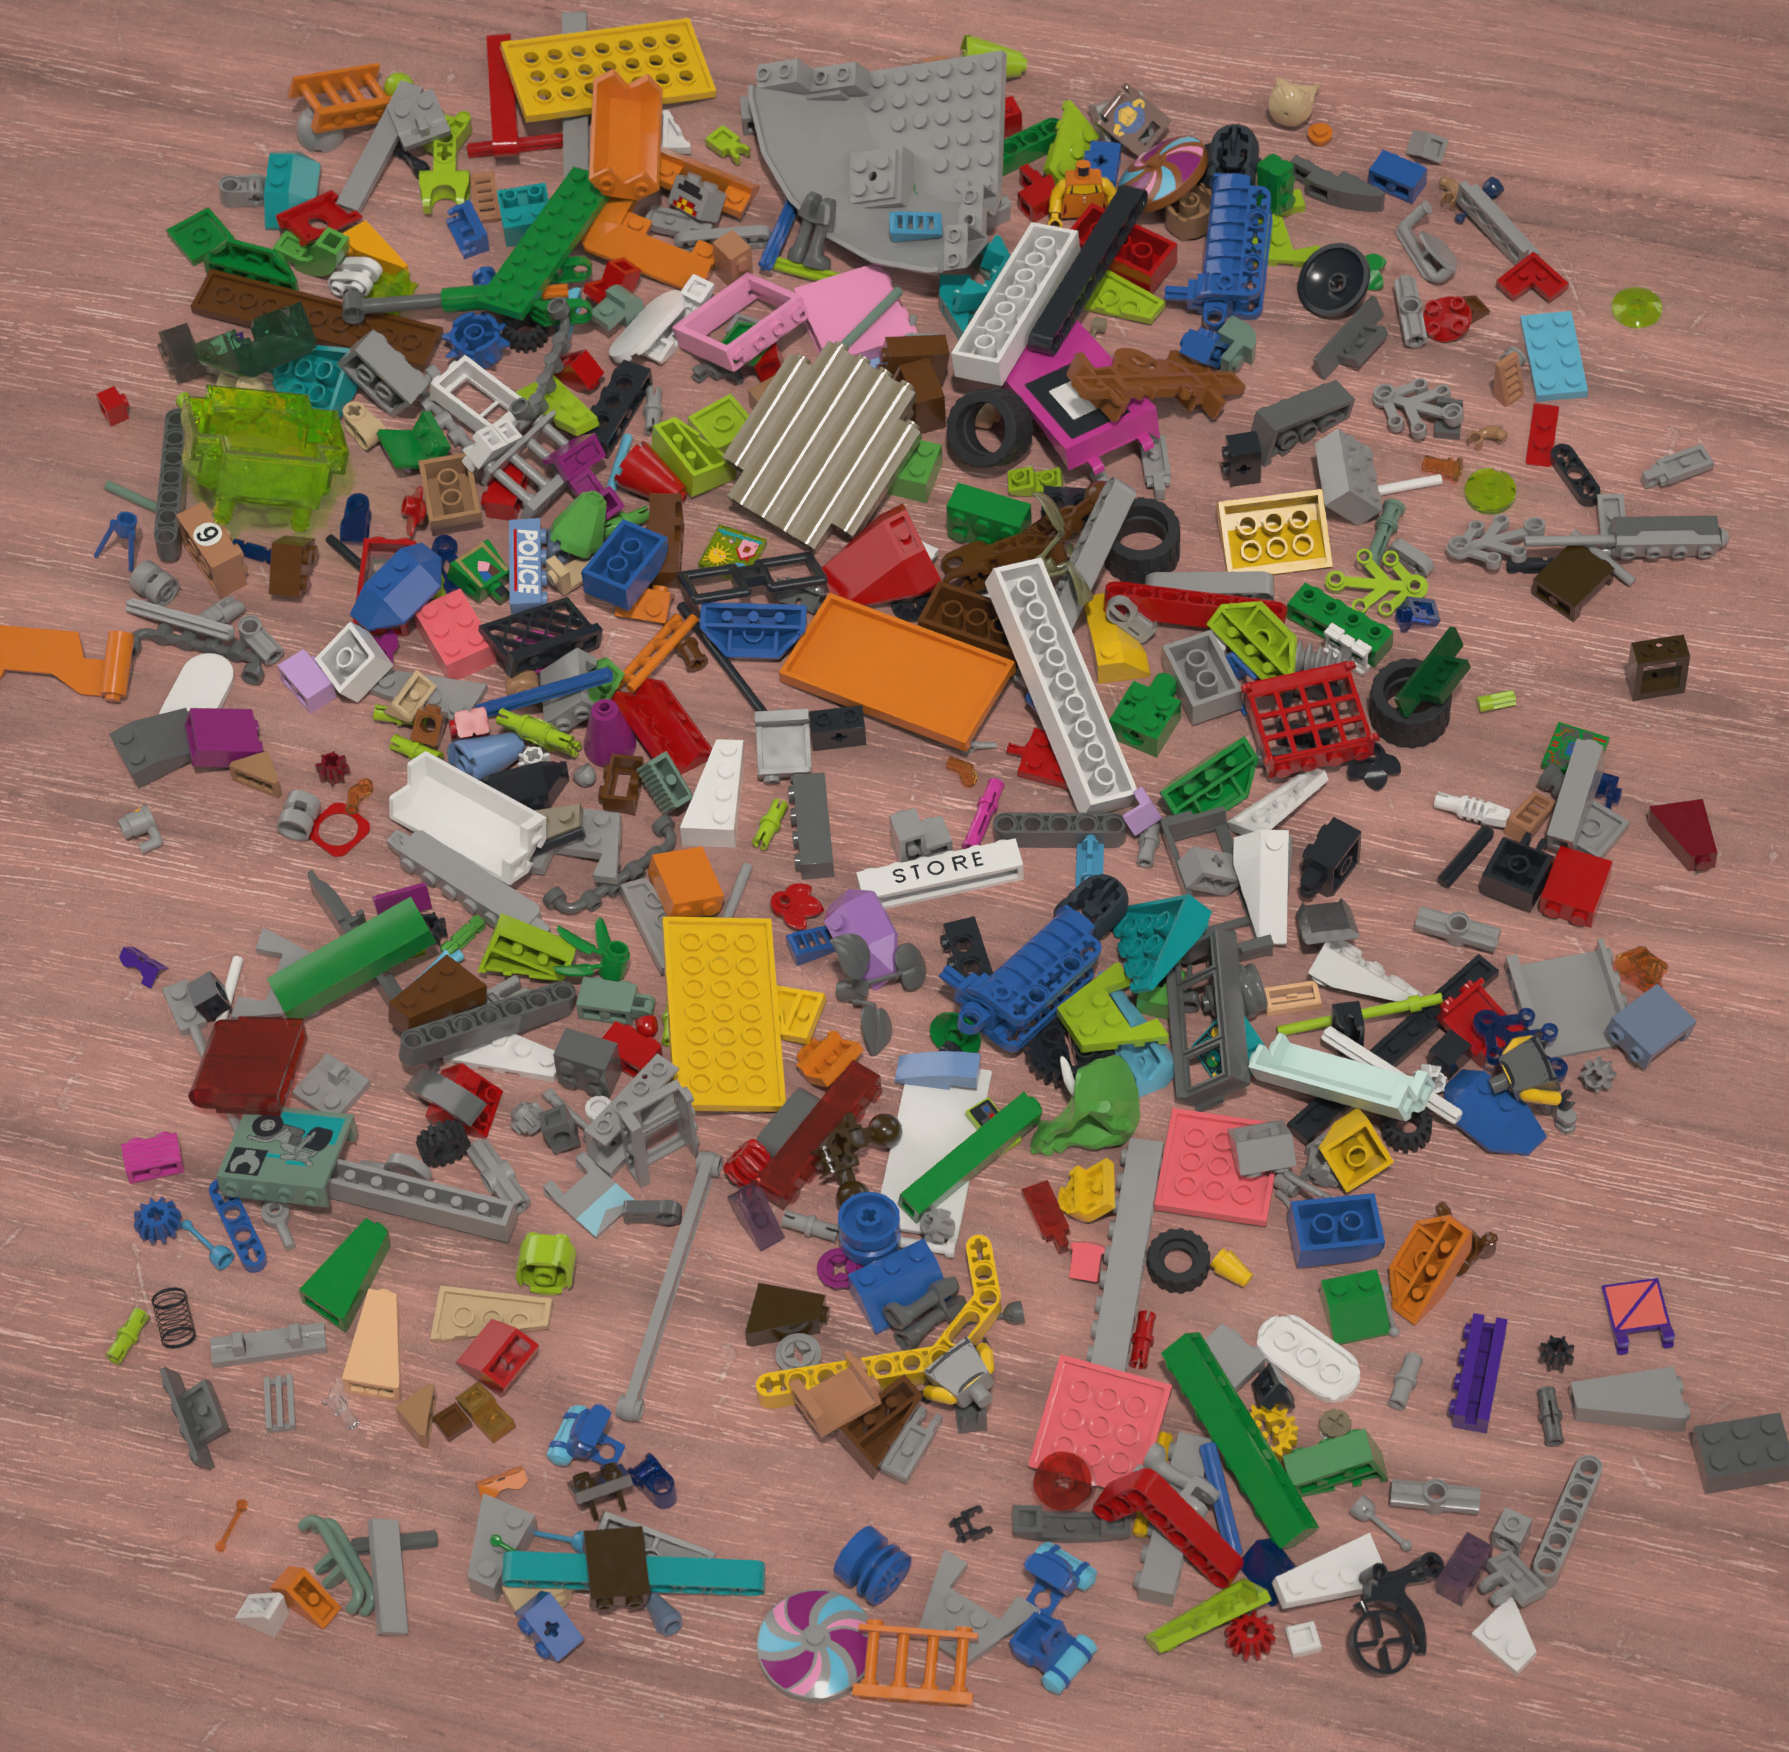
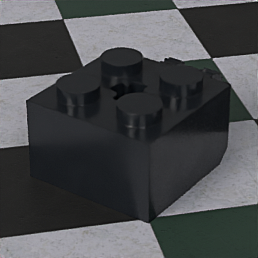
M1335 817L1331 819L1328 825L1324 824L1320 828L1317 839L1313 844L1309 843L1306 846L1302 855L1304 865L1302 868L1303 876L1300 878V894L1303 898H1313L1317 893L1325 897H1331L1336 894L1360 862L1362 831Z
M1526 832L1520 842L1505 836L1502 837L1482 874L1480 892L1531 913L1545 887L1554 863L1555 856L1545 853L1547 840L1542 838L1535 849L1529 846L1532 841L1531 833Z

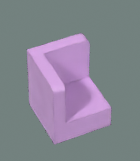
M1142 786L1133 792L1140 805L1123 815V819L1135 836L1162 818Z

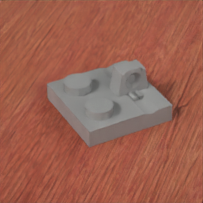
M433 89L386 105L404 151L451 135V130Z
M326 1053L320 1062L292 1091V1096L311 1110L346 1114L369 1089L371 1084L370 1080Z

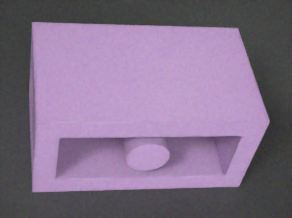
M303 649L277 666L282 683L304 708L312 714L337 697L335 686L316 662V657H310Z

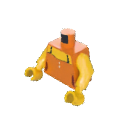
M1077 161L1076 170H1067L1064 179L1059 180L1051 192L1049 203L1051 218L1047 220L1046 225L1050 226L1052 221H1058V227L1062 228V222L1058 219L1059 214H1061V218L1080 217L1091 203L1106 209L1117 191L1116 187L1108 178L1102 177L1100 169H1091L1089 161Z

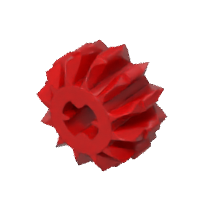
M750 1139L733 1152L724 1164L723 1169L733 1183H736L739 1187L745 1186L761 1174L762 1170L767 1167L771 1156L761 1142Z
M1254 1610L1251 1616H1247L1244 1613L1240 1615V1619L1235 1617L1230 1620L1231 1626H1227L1225 1629V1635L1228 1637L1226 1639V1646L1233 1648L1232 1654L1234 1657L1243 1654V1660L1247 1662L1249 1656H1254L1259 1661L1261 1653L1269 1655L1271 1652L1270 1646L1275 1644L1276 1637L1273 1635L1275 1627L1273 1624H1268L1267 1615L1257 1618V1612ZM1248 1634H1252L1253 1638H1249Z

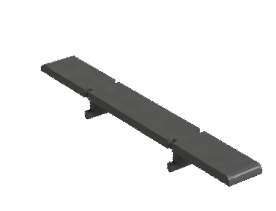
M313 870L308 872L312 894L340 936L366 922L362 909L356 911L357 915L352 916L337 892L328 883L318 879ZM380 974L370 980L388 1008L389 1002L403 991L392 974L386 977ZM438 1058L425 1062L430 1070L434 1072L440 1071Z

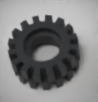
M528 314L523 321L505 315L506 319L502 321V323H506V326L503 328L504 339L510 342L509 348L511 350L515 348V351L520 353L522 349L524 354H529V349H532L534 353L537 351V346L542 349L544 343L547 344L550 334L549 326H542L532 320ZM524 326L535 328L528 333L517 332L519 328Z
M1428 1108L1420 1113H1411L1409 1120L1415 1122L1418 1127L1416 1131L1411 1133L1401 1132L1396 1128L1397 1122L1401 1120L1382 1115L1381 1133L1383 1141L1386 1140V1145L1389 1148L1394 1145L1393 1151L1395 1152L1402 1148L1403 1154H1408V1149H1412V1153H1416L1418 1146L1421 1150L1425 1148L1426 1143L1430 1141L1433 1121Z
M446 1119L444 1123L438 1121L436 1122L437 1125L432 1126L431 1124L427 1126L428 1130L423 1129L420 1132L421 1135H418L416 1138V1145L424 1164L426 1163L429 1167L432 1165L433 1168H437L439 1164L441 1167H445L446 1163L450 1162L451 1165L455 1163V1159L461 1160L463 1158L462 1154H467L466 1150L471 1145L461 1122L455 1119L451 1122L450 1119Z

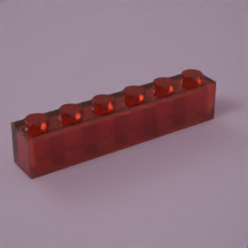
M852 1060L768 1163L767 1167L755 1179L756 1194L783 1211L790 1203L793 1204L798 1199L803 1186L806 1183L812 1182L817 1174V1168H815L814 1164L820 1161L819 1156L811 1155L810 1152L817 1149L822 1138L832 1132L836 1126L840 1125L846 1113H853L857 1123L862 1120L866 1113V1108L871 1102H876L882 1093L881 1076L857 1061Z

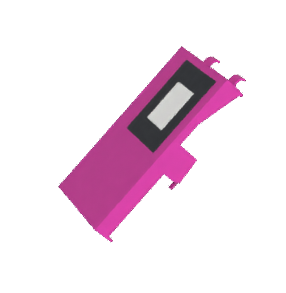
M1077 320L1059 351L1054 356L1030 350L1027 343L1005 382L1000 387L1005 390L1009 389L1023 398V401L1029 407L1033 419L1041 427L1068 470L1086 463L1091 466L1094 475L1105 471L1099 456L1134 440L1140 442L1144 452L1155 447L1152 438L1148 434L1151 433L1159 439L1160 433L1156 406L1148 398L1143 397L1142 401L1131 398L1125 413L1121 415L1119 421L1112 422L1100 408H1096L1090 401L1082 399L1071 386V381L1066 374L1075 353L1084 352L1095 368L1111 366L1113 362L1110 355Z

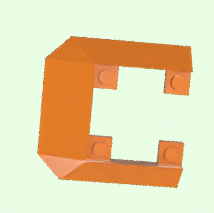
M661 146L659 186L672 190L676 174L687 176L688 172L700 175L702 177L701 181L718 185V190L727 194L721 211L738 218L742 217L747 206L751 205L760 189V185ZM611 196L580 239L586 252L609 261L624 257L642 270L641 274L680 290L684 288L693 274L709 281L715 266L713 245L698 240L692 252H688L648 236L652 228V221L632 213L638 200Z

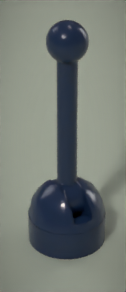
M1491 176L1484 182L1482 190L1490 199H1495L1504 192V187L1497 178ZM1465 211L1462 214H1457L1455 222L1458 224L1463 223L1468 214Z

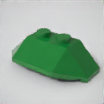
M227 238L203 258L206 275L210 269L299 291L297 278L284 254L274 249Z
M1243 736L1210 754L1171 780L1159 794L1172 815L1187 811L1197 814L1223 806L1228 811L1248 797L1259 758L1247 738Z

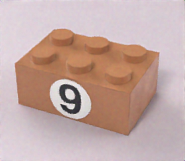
M203 501L177 514L176 518L183 546L219 599L246 586L245 574L248 571L241 560L244 558V554L238 544L233 545L231 542L232 537L225 526H220V520L215 510H209Z

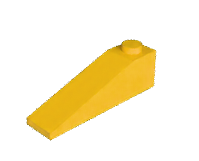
M1105 593L1093 594V600L1085 603L1083 609L1098 684L1151 677L1147 654L1140 642L1107 618L1106 613L1103 611Z

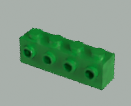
M1306 582L1287 603V619L1325 640L1326 635H1324V631L1333 623L1345 630L1344 635L1347 634L1354 638L1355 642L1360 639L1371 646L1372 650L1368 654V664L1374 668L1393 647L1394 631L1390 630L1388 626L1382 623L1379 624L1365 613L1354 610L1342 600L1335 599L1324 593L1320 588L1313 587ZM1330 639V642H1333L1341 647V645L1338 642ZM1352 652V656L1363 661L1362 657Z

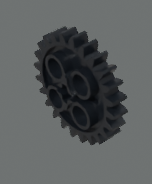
M1059 1018L1053 1019L1024 1046L1026 1063H1029V1070H1036L1037 1078L1044 1076L1045 1083L1050 1082L1052 1079L1055 1080V1086L1057 1087L1061 1082H1064L1060 1063L1061 1056L1067 1059L1076 1081V1074L1079 1068L1090 1064L1096 1059L1106 1058L1115 1054V1049L1082 1053ZM1064 1032L1068 1034L1070 1048L1072 1054L1074 1055V1062L1076 1066H1073L1071 1063L1070 1052L1068 1045L1065 1042Z

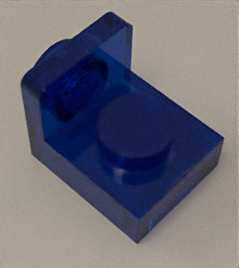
M1407 596L1395 612L1400 631L1405 633L1413 624L1436 627L1441 621L1435 600Z
M1603 773L1595 797L1607 798L1606 807L1612 810L1614 803L1619 804L1623 789L1618 788V776Z

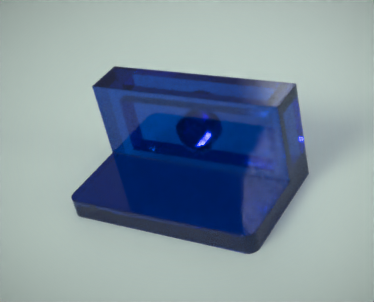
M1271 1538L1259 1539L1255 1541L1242 1557L1244 1565L1241 1570L1251 1582L1268 1591L1271 1601L1267 1603L1273 1607L1277 1606L1280 1601L1272 1582L1275 1577L1297 1566Z

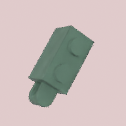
M583 977L576 1003L578 1019L610 1024L617 1021L623 1025L633 1026L634 1018L638 1019L653 1014L656 999L651 995L639 994L637 984H632L628 981L617 982L605 980L601 977Z

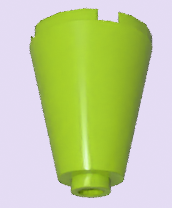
M973 35L963 36L960 50H963L961 57L1004 51L1007 54L1006 79L1020 77L1022 72H1026L1027 58L1023 57L1022 52Z

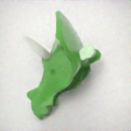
M1118 1055L1096 1059L1078 1069L1075 1081L1067 1059L1061 1056L1060 1063L1063 1079L1072 1097L1060 1115L1051 1121L1041 1120L1038 1123L1037 1130L1030 1142L1031 1153L1033 1155L1041 1153L1044 1156H1051L1054 1152L1062 1153L1070 1146L1099 1149L1107 1146L1122 1145L1128 1141L1135 1132L1140 1120L1139 1091L1128 1063Z

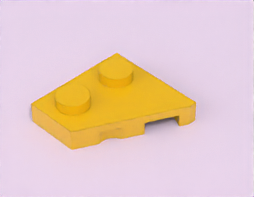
M777 985L780 1032L783 1040L809 1044L827 1001L825 993Z

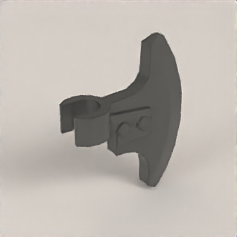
M710 361L704 365L697 364L692 368V371L696 374L691 377L697 383H702L708 376L716 380L730 378L737 385L744 382L740 369L732 372Z

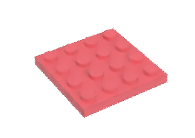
M1172 1108L1154 1210L1266 1227L1276 1173L1272 1170L1261 1172L1260 1176L1252 1178L1240 1175L1235 1166L1227 1129L1265 1123L1266 1121Z
M1060 1354L1028 1467L1100 1488H1105L1109 1482L1132 1473L1137 1465H1143L1148 1450L1158 1441L1173 1386Z

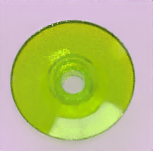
M1630 287L1621 290L1615 295L1611 305L1612 314L1619 323L1636 329L1646 328L1655 324L1660 319L1663 305L1658 295L1642 287Z

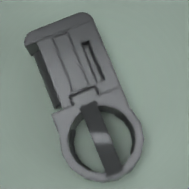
M625 1200L623 1202L622 1215L626 1225H629V1223H654V1225L674 1226L681 1222L682 1206L676 1201Z

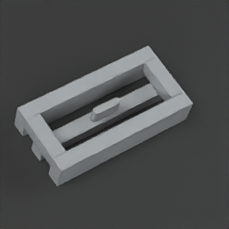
M286 1374L287 1377L284 1378L278 1375L275 1376V1379L264 1377L267 1433L296 1430L294 1379L292 1374ZM283 1385H287L289 1423L284 1424ZM276 1386L277 1425H273L271 1387Z

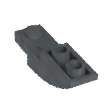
M1295 155L1290 161L1294 164L1296 181L1305 185V195L1325 204L1343 209L1364 212L1383 211L1385 192L1380 188L1372 186L1344 170L1337 177L1332 172L1324 170L1298 155Z

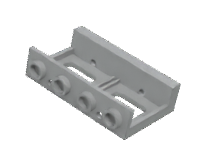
M656 1054L584 1130L588 1156L611 1179L626 1164L618 1111L667 1085L668 1081L679 1071L678 1067L659 1054ZM673 1094L642 1110V1122L674 1105ZM651 1134L645 1139V1143L651 1138L653 1134Z
M677 1079L618 1111L626 1167L641 1189L651 1184L648 1166L684 1146H687L695 1159L698 1156L697 1145L700 1142L695 1132L698 1130V1127L693 1118L696 1116L692 1106L694 1098L690 1090L686 1086L682 1088ZM671 1094L674 1095V1105L642 1122V1110ZM677 1121L678 1133L650 1150H646L645 1139L648 1136Z

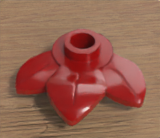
M420 485L416 487L414 494L411 496L405 495L402 501L401 515L407 517L406 531L409 537L414 535L416 525L422 524L426 517V504L422 500L424 489Z
M804 883L792 884L785 891L774 893L770 899L772 912L776 916L782 917L789 927L797 930L806 929V918L815 917L824 912L821 902L815 897L810 896L812 887Z

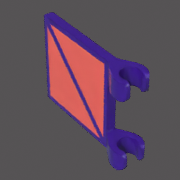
M1658 1278L1602 1285L1601 1289L1618 1355L1628 1354L1629 1339L1627 1334L1659 1330L1662 1347L1664 1349L1674 1347L1675 1334L1670 1324Z

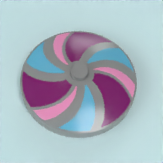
M805 1590L784 1598L767 1613L758 1631L757 1655L765 1678L777 1691L800 1702L825 1703L853 1691V1683L860 1684L861 1679H864L868 1634H860L858 1625L859 1623L866 1624V1620L869 1619L868 1615L849 1597L830 1590Z

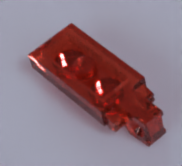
M1048 1180L1021 1189L1022 1197L1042 1240H1045L1046 1243L1052 1241L1058 1255L1068 1252L1069 1242L1066 1235L1070 1234L1069 1225Z

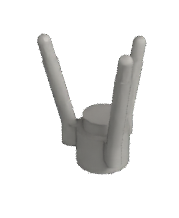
M1291 1170L1278 1173L1274 1178V1187L1278 1189L1275 1195L1284 1202L1288 1209L1291 1202L1288 1196L1295 1197L1302 1188L1318 1197H1331L1329 1194L1301 1179Z

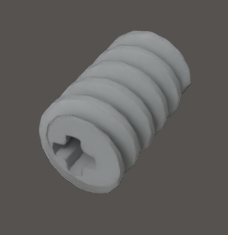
M1299 641L1296 649L1295 672L1345 662L1343 660V652H1340L1334 658L1333 649H1330L1326 655H1323V646H1319L1317 651L1313 652L1312 643H1309L1307 648L1303 649L1302 641ZM1352 655L1346 661H1352ZM1343 680L1335 681L1336 686H1340L1343 683Z

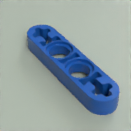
M216 1179L209 1186L210 1198L243 1268L250 1273L260 1272L267 1265V1257L261 1241L240 1198L227 1196L228 1201L224 1203L221 1194L218 1193L220 1189ZM229 1210H239L240 1215L236 1219L230 1220L225 1217ZM247 1231L251 1234L248 1240L241 1242L235 1239L238 1233ZM252 1248L258 1261L253 1262L247 1250Z

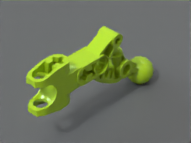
M392 73L386 78L384 92L387 96H391L395 93L401 80L414 84L412 78L406 73ZM460 111L455 117L444 114L451 130V135L422 145L425 151L434 155L433 171H419V189L424 214H431L434 203L441 199L453 200L456 205L465 203L466 200L470 199V170H458V151L472 134L471 115L467 111Z

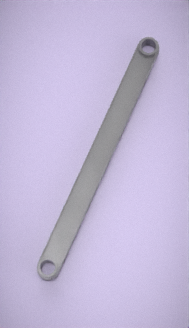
M700 1151L697 1156L695 1166L697 1176L626 1395H620L617 1403L616 1417L622 1420L640 1422L645 1406V1400L642 1398L713 1177H719L722 1169L723 1155H719L716 1152Z

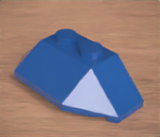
M424 543L400 548L364 584L350 612V617L369 632L376 629L405 625L441 589V557Z
M701 604L700 629L726 658L779 660L806 632L807 605Z
M1466 1069L1459 1071L1445 1085V1091H1443L1444 1099L1463 1112L1460 1121L1454 1125L1488 1152L1529 1156L1547 1139V1135L1526 1103L1516 1101L1513 1093L1508 1089L1497 1094L1494 1093L1488 1080L1492 1077L1488 1073Z

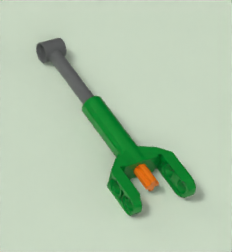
M575 256L566 259L560 268L562 272L556 274L549 283L557 285H548L528 312L532 320L544 327L560 325L559 319H554L549 314L547 306L551 300L547 299L557 297L569 298L568 284L559 283L582 282L589 278L592 274V263L588 258ZM577 266H584L587 268V270L584 272H577L574 270V268ZM488 284L444 287L441 293L365 299L361 292L351 290L343 295L342 318L349 324H358L363 321L365 314L437 308H442L444 313L486 310L478 307L477 299ZM581 298L565 299L570 306L568 313L570 325L583 324L591 320L592 306L588 301ZM577 308H585L587 312L584 314H578L574 310Z

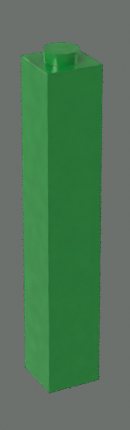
M1022 1092L900 1193L897 1204L916 1224L920 1222L926 1212H931L932 1207H938L1039 1123L1043 1113L1040 1103L1034 1097H1029L1025 1092Z

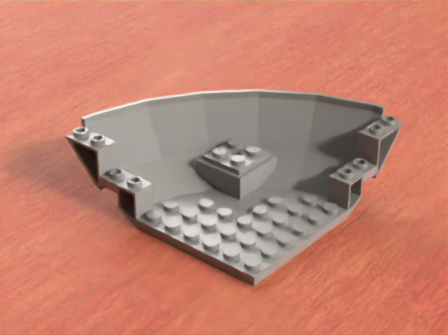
M996 51L876 71H869L856 61L818 68H811L798 58L759 64L756 72L757 87L748 85V100L761 154L787 199L798 210L811 191L820 194L822 200L826 197L835 199V222L830 225L826 237L875 265L927 275L942 274L943 271L967 268L988 242L989 237L986 235L987 218L996 216L1002 197L1007 54L1004 51ZM877 173V178L871 181L872 176ZM889 212L941 213L943 237L893 242L890 235ZM934 221L929 222V229H934ZM923 222L919 223V229H924ZM913 223L909 224V229H913Z

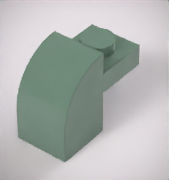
M621 285L611 286L606 290V298L592 309L591 320L607 331H610L618 323L627 328L644 309L643 301Z
M1232 315L1218 331V334L1221 335L1219 340L1231 345L1221 356L1220 371H1238L1244 362L1252 366L1256 358V334L1254 329L1248 323Z

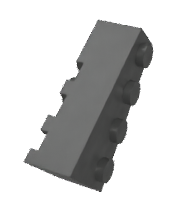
M1337 380L1321 384L1309 391H1303L1291 398L1282 399L1268 407L1260 408L1255 413L1251 431H1257L1262 450L1261 465L1263 467L1272 463L1271 458L1279 454L1283 457L1290 453L1291 446L1298 442L1304 445L1311 441V438L1315 436L1317 431L1320 430L1324 433L1348 419L1355 399Z

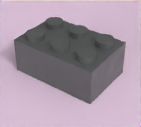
M1780 1412L1694 1426L1691 1444L1705 1494L1789 1481V1442Z

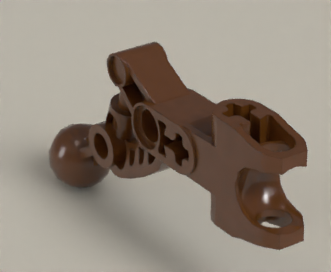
M1098 480L1091 483L1085 491V499L1076 506L1068 505L1059 509L1065 522L1063 527L1065 533L1045 558L1051 557L1056 564H1061L1067 560L1068 556L1063 546L1065 541L1071 538L1072 533L1078 532L1083 527L1082 520L1091 514L1107 481ZM1048 515L1030 525L1022 533L999 540L993 544L988 545L985 542L976 541L963 545L947 553L941 559V565L946 574L943 582L949 584L952 579L962 577L964 582L959 588L971 592L985 589V581L994 568L1036 559L1055 538V536L1048 535L1056 529ZM951 559H958L962 562L956 568H951L947 565Z

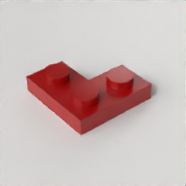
M1534 251L1496 280V286L1512 301H1515L1533 287L1550 303L1566 291L1569 285L1561 275Z

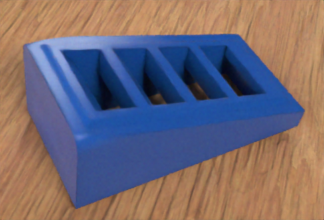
M826 925L785 935L786 945L796 966L836 952L828 936L830 932ZM823 937L826 944H821L819 938ZM814 941L816 946L811 947L809 942Z

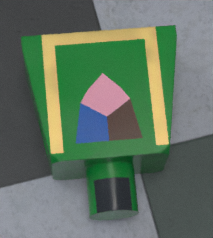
M489 539L450 563L447 578L474 600L481 602L491 595L500 604L510 596V592L505 588L509 577V569Z

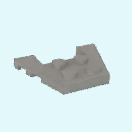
M583 808V828L586 837L530 858L529 861L533 864L528 873L544 875L553 854L600 859L593 873L595 882L618 885V867H620L619 846H621L622 817L620 813Z
M265 928L262 929L256 946L257 954L281 959L276 973L311 953ZM270 987L266 1001L238 996L230 1016L233 1023H242L244 1019L266 1021L267 1017L278 1016L288 1019L272 987ZM321 1009L315 1011L307 1017L319 1016Z
M945 1549L919 1628L955 1631L956 1626L973 1628V1632L979 1635V1643L969 1642L968 1667L997 1647V1643L1004 1638L1014 1635L1034 1612L1040 1614V1609L1017 1596L1001 1619L992 1615L952 1589L966 1571L968 1565L965 1561ZM939 1640L938 1650L955 1661L957 1641Z

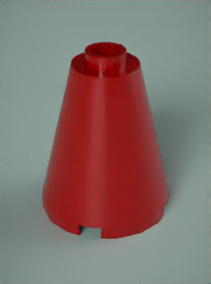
M641 441L642 447L638 444L635 445L619 466L623 471L620 476L618 474L615 475L614 483L619 487L649 499L650 493L681 494L683 504L688 496V493H686L687 486L648 443Z

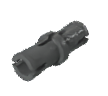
M1552 1386L1542 1387L1537 1392L1541 1408L1539 1419L1544 1426L1546 1445L1557 1447L1564 1444L1560 1422L1563 1419L1562 1411L1558 1409L1556 1389Z

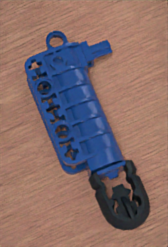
M1240 124L1225 125L1218 129L1213 135L1209 147L1205 183L1212 192L1202 274L1198 273L1197 279H1189L1188 287L1168 285L1165 287V300L1187 302V309H1196L1198 313L1202 314L1205 327L1213 332L1219 331L1227 322V318H1230L1232 315L1241 320H1255L1262 315L1273 225L1272 212L1270 211L1271 195L1267 188L1255 186L1259 159V142L1251 129ZM1223 150L1228 151L1227 156H1223ZM1244 152V174L1220 173L1219 165L1223 163L1226 164L1227 169L1238 170L1239 165L1244 163V158L1240 157V153ZM1261 194L1263 195L1261 206H1257L1256 198ZM1259 217L1264 219L1263 224L1260 226L1258 225ZM1255 236L1258 238L1257 245L1252 242ZM1257 262L1258 268L1253 271V263ZM1252 280L1253 288L1249 289L1247 287L1248 282ZM1250 300H1254L1255 308L1253 312H1248L1247 307L1250 305ZM1208 317L1222 318L1218 323L1208 321Z
M1106 874L1090 876L1056 905L1054 908V918L990 976L984 972L979 977L972 972L965 978L950 965H946L939 974V978L956 990L954 1001L961 1004V1011L957 1019L958 1029L968 1035H973L980 1031L1008 1052H1017L1022 1049L1057 1016V1007L1093 980L1094 971L1091 966L1097 962L1101 953L1102 946L1099 940L1120 922L1128 909L1129 896L1123 884L1116 878ZM1097 917L1094 923L1090 921L1093 918ZM1068 988L1071 991L1068 995L1062 994ZM1053 1002L1051 1009L1047 1008ZM963 1018H968L974 1025L965 1023ZM1033 1020L1037 1023L1035 1026H1027ZM1017 1030L1020 1032L1016 1041L1007 1040V1037L1012 1038L1017 1033Z

